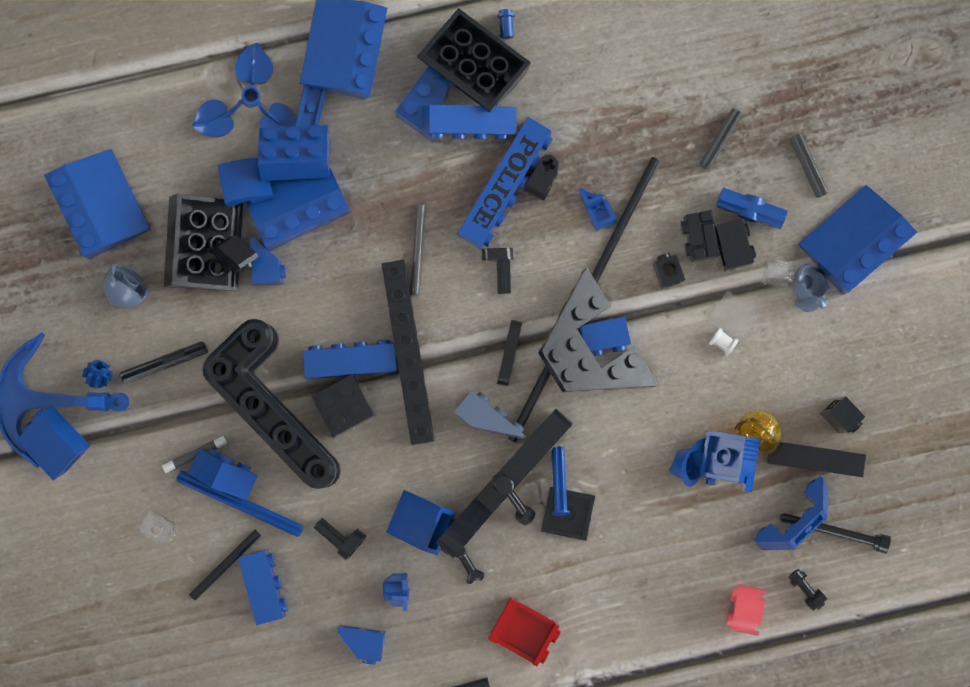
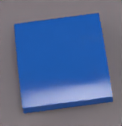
M258 158L240 159L217 165L224 201L227 207L249 200L252 204L274 198L271 182L261 181Z

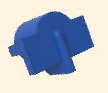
M393 573L383 582V599L393 607H402L403 611H407L410 593L407 573Z

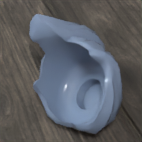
M803 264L794 274L793 290L797 296L795 305L804 312H812L819 307L823 309L828 304L827 299H824L827 291L830 290L823 273L817 272L811 265Z

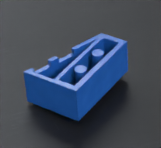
M428 66L396 109L397 118L431 142H434V139L430 138V134H423L422 106L445 105L452 84Z

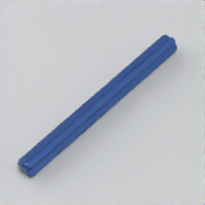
M180 471L177 475L176 481L287 533L299 537L303 531V525L249 500H243L211 488L187 474L188 472Z

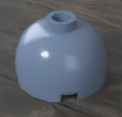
M114 264L103 279V291L108 298V303L116 308L131 309L137 307L150 294V287L147 285L145 288L141 283L144 279L132 269L123 265L121 268H116L117 264Z

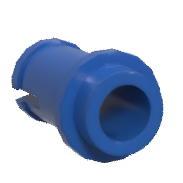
M512 9L499 10L497 18L500 19L501 39L514 38L513 18L515 14H513Z

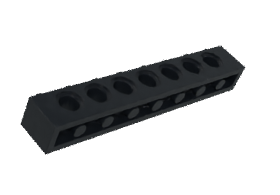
M404 259L381 263L411 445L435 442L406 263Z

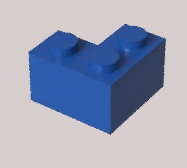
M199 448L187 473L211 488L243 500H247L258 476L250 471L251 467L242 462H238L235 465L233 464V459L209 448L208 452Z

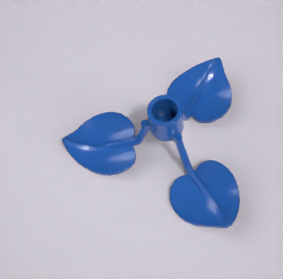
M254 43L247 47L235 64L237 79L241 82H250L249 86L243 89L241 100L228 112L227 106L219 100H209L202 104L192 124V127L197 132L209 137H221L228 134L234 127V122L230 115L241 105L248 108L258 106L262 113L265 114L260 120V128L295 126L296 117L289 107L281 103H273L269 110L266 111L260 102V92L254 87V82L257 84L267 82L272 76L273 65L259 43Z

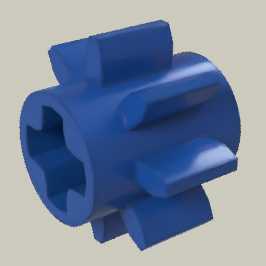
M95 360L91 363L88 362V366L83 370L82 377L86 378L85 383L90 387L99 389L107 386L108 381L112 379L113 372L109 371L107 363Z

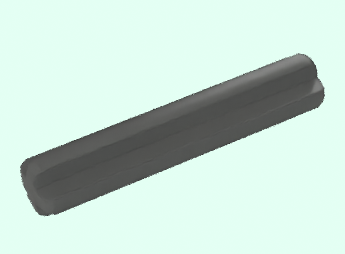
M733 108L700 161L699 165L702 168L709 170L741 119L742 113L737 109Z
M800 133L792 136L790 142L816 197L819 198L826 195L828 189L803 135Z

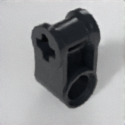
M545 155L539 160L524 188L525 192L545 201L559 169L558 160L554 156ZM552 162L554 170L549 169L548 172L545 171L543 164Z

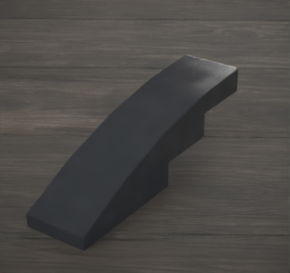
M770 441L767 463L864 478L867 455Z

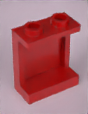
M510 597L488 636V640L495 644H500L537 667L539 663L544 664L550 653L547 650L551 642L555 643L561 631L558 630V623Z

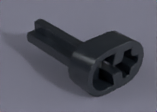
M513 248L481 249L482 261L497 260V293L511 294L510 260H513Z
M321 518L314 527L316 531L338 549L337 553L345 560H348L367 537L357 528L347 539L324 518Z

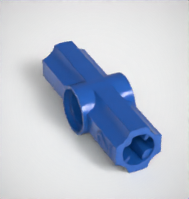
M724 187L716 204L718 208L738 214V217L743 218V220L753 223L760 222L779 230L785 222L788 211L765 203V200L750 194L743 195Z

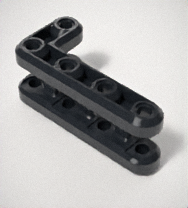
M250 319L245 321L206 358L202 368L203 376L306 485L315 489L334 485L341 474L338 460L255 374V371L277 350L279 345L277 331L262 320ZM261 335L260 340L256 342L257 337ZM259 400V406L255 408V402ZM290 432L292 438L291 441L288 443L286 440V435ZM320 465L324 467L325 471L322 477L317 471Z

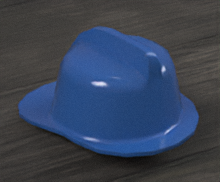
M706 438L700 439L691 448L681 449L675 454L669 471L671 474L681 478L686 486H694L701 477L699 474Z

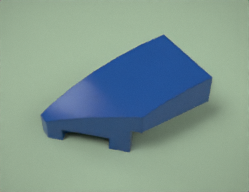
M583 188L578 189L596 231L617 222V218L608 200L604 199V195L587 192Z

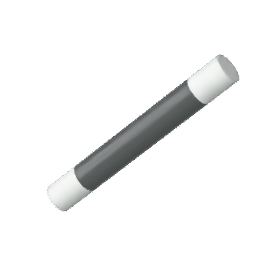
M224 435L199 448L208 452L209 448L216 450L228 444V441ZM199 448L163 464L164 472L168 473L193 461Z

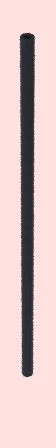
M651 157L592 273L596 283H598L659 163V160L655 157ZM546 365L516 421L523 428L551 375ZM508 437L509 440L515 443L518 439L514 437Z

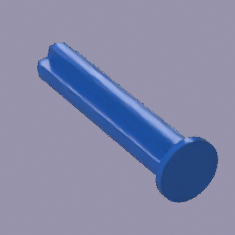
M557 446L552 448L554 511H552V515L567 516L570 515V511L567 510L564 447Z

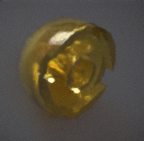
M755 409L747 412L735 426V430L737 429L738 432L737 435L761 439L758 449L760 452H764L762 455L765 456L772 454L782 439V426L779 420L772 413L765 410Z

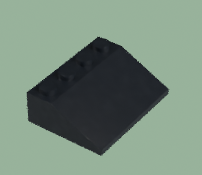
M460 8L454 12L417 55L419 60L489 113L518 85L527 74L531 64L529 60Z
M175 194L169 197L164 287L238 291L239 271L236 273L234 271L225 272L211 251V248L231 236L237 235L241 239L243 203L227 207L224 199Z

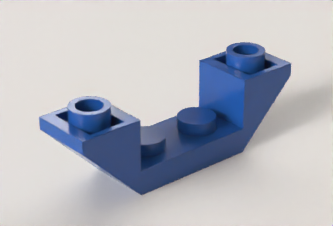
M819 476L807 485L804 493L814 506L806 509L802 518L798 522L791 524L786 529L784 535L772 524L759 530L754 541L761 550L795 549L828 518V486L824 478Z

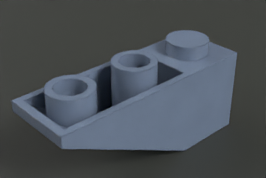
M471 391L454 411L476 430L523 440L526 438L522 433L525 429L516 421H513L511 424L506 420L507 414L498 406L493 409L487 403L490 400L480 391L477 395Z

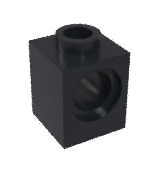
M665 253L656 257L658 261L653 263V267L662 290L683 283L686 280L677 254L670 256V253ZM663 265H671L674 268V274L671 276L665 275L662 270Z

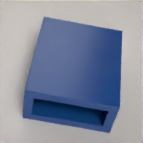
M51 406L46 410L43 408L38 410L32 416L33 421L28 422L21 428L22 434L16 441L54 481L66 473L86 452L90 445L54 406Z
M404 490L386 533L422 551L438 556L441 547L435 542L450 527L456 512Z

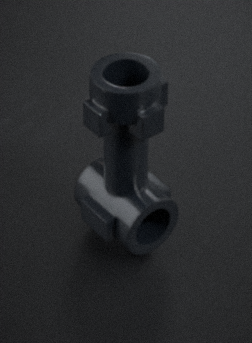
M796 569L788 576L791 580V585L793 587L798 585L808 597L804 601L812 611L819 610L828 599L819 589L814 591L805 580L807 575L804 571L801 572L800 569Z

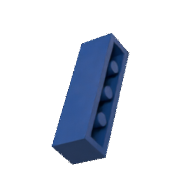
M422 106L423 134H430L432 139H442L444 134L452 135V139H466V135H474V139H487V135H495L496 140H507L509 135L516 134V107L496 106L489 113L482 106Z
M378 340L377 345H368L367 342H355L354 347H345V344H332L331 349H322L320 345L309 346L308 351H303L304 374L307 380L398 372L395 344H390V340Z

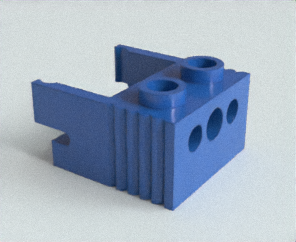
M707 430L699 476L706 477L705 484L715 485V480L720 479L742 483L744 486L742 491L752 492L759 451L758 447L760 446L761 439Z

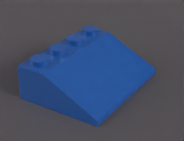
M316 0L299 84L362 100L367 99L371 95L388 8L356 0Z
M112 149L65 164L44 175L83 257L90 260L151 230Z
M331 168L330 178L271 180L274 198L252 204L250 200L246 201L257 230L269 251L351 213Z
M865 185L798 245L841 294L844 295L855 288L911 239L917 231L897 210L870 187Z

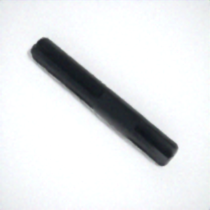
M201 341L120 372L121 380L124 384H128L208 353L207 346Z

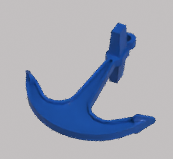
M43 332L18 348L9 357L0 373V431L7 443L22 458L36 468L40 466L16 441L22 434L20 431L21 420L26 412L32 409L49 408L51 406L55 408L81 406L85 407L88 411H109V409L124 411L129 406V398L124 393L110 395L107 392H88L84 396L38 392L29 389L23 381V369L39 348L45 336Z

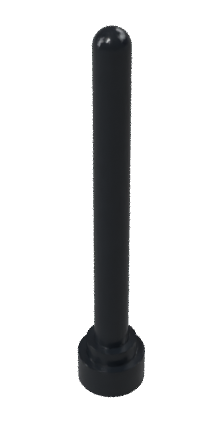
M786 513L780 515V520L788 524L796 523L801 519V517ZM821 523L815 529L818 532L872 545V548L876 549L877 552L887 554L890 547L891 536L884 534L875 535L874 537Z

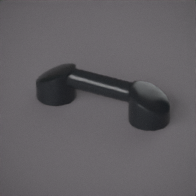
M504 473L494 475L491 480L492 488L508 497L517 509L515 518L522 525L530 524L534 520L536 513L529 506L524 505L515 493L513 481Z

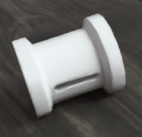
M719 327L708 344L715 345L724 352L725 356H728L739 340L736 338L732 339L722 332L723 329Z

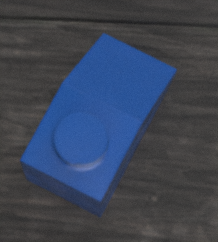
M250 238V248L259 256L253 260L252 283L255 286L283 284V278H286V266L282 265V262L255 238Z
M344 625L338 627L339 635L356 658L363 659L362 663L375 665L376 661L380 662L382 660L386 631Z

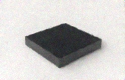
M550 487L541 532L587 541L595 495L566 490L567 510L570 511V515L553 516L554 493L553 487Z

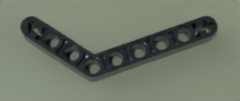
M555 409L498 473L507 475L513 481L515 489L573 423L558 409ZM490 481L435 543L454 558L507 496L494 490Z

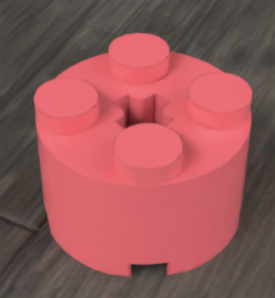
M738 584L737 589L732 588L730 602L734 603L733 611H728L726 621L731 631L759 635V631L755 630L756 626L761 627L765 600L761 599V594H766V589Z

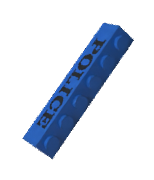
M530 117L526 119L458 231L460 238L480 250L484 245L486 247L489 246L494 238V235L491 233L495 226L500 227L506 218L503 213L507 207L512 208L518 198L515 193L519 187L521 189L525 187L530 178L526 176L531 168L535 170L541 159L538 157L542 149L547 150L553 139L550 138L552 132L550 129Z

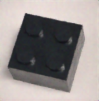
M350 375L311 396L330 433L335 438L376 416L354 375Z

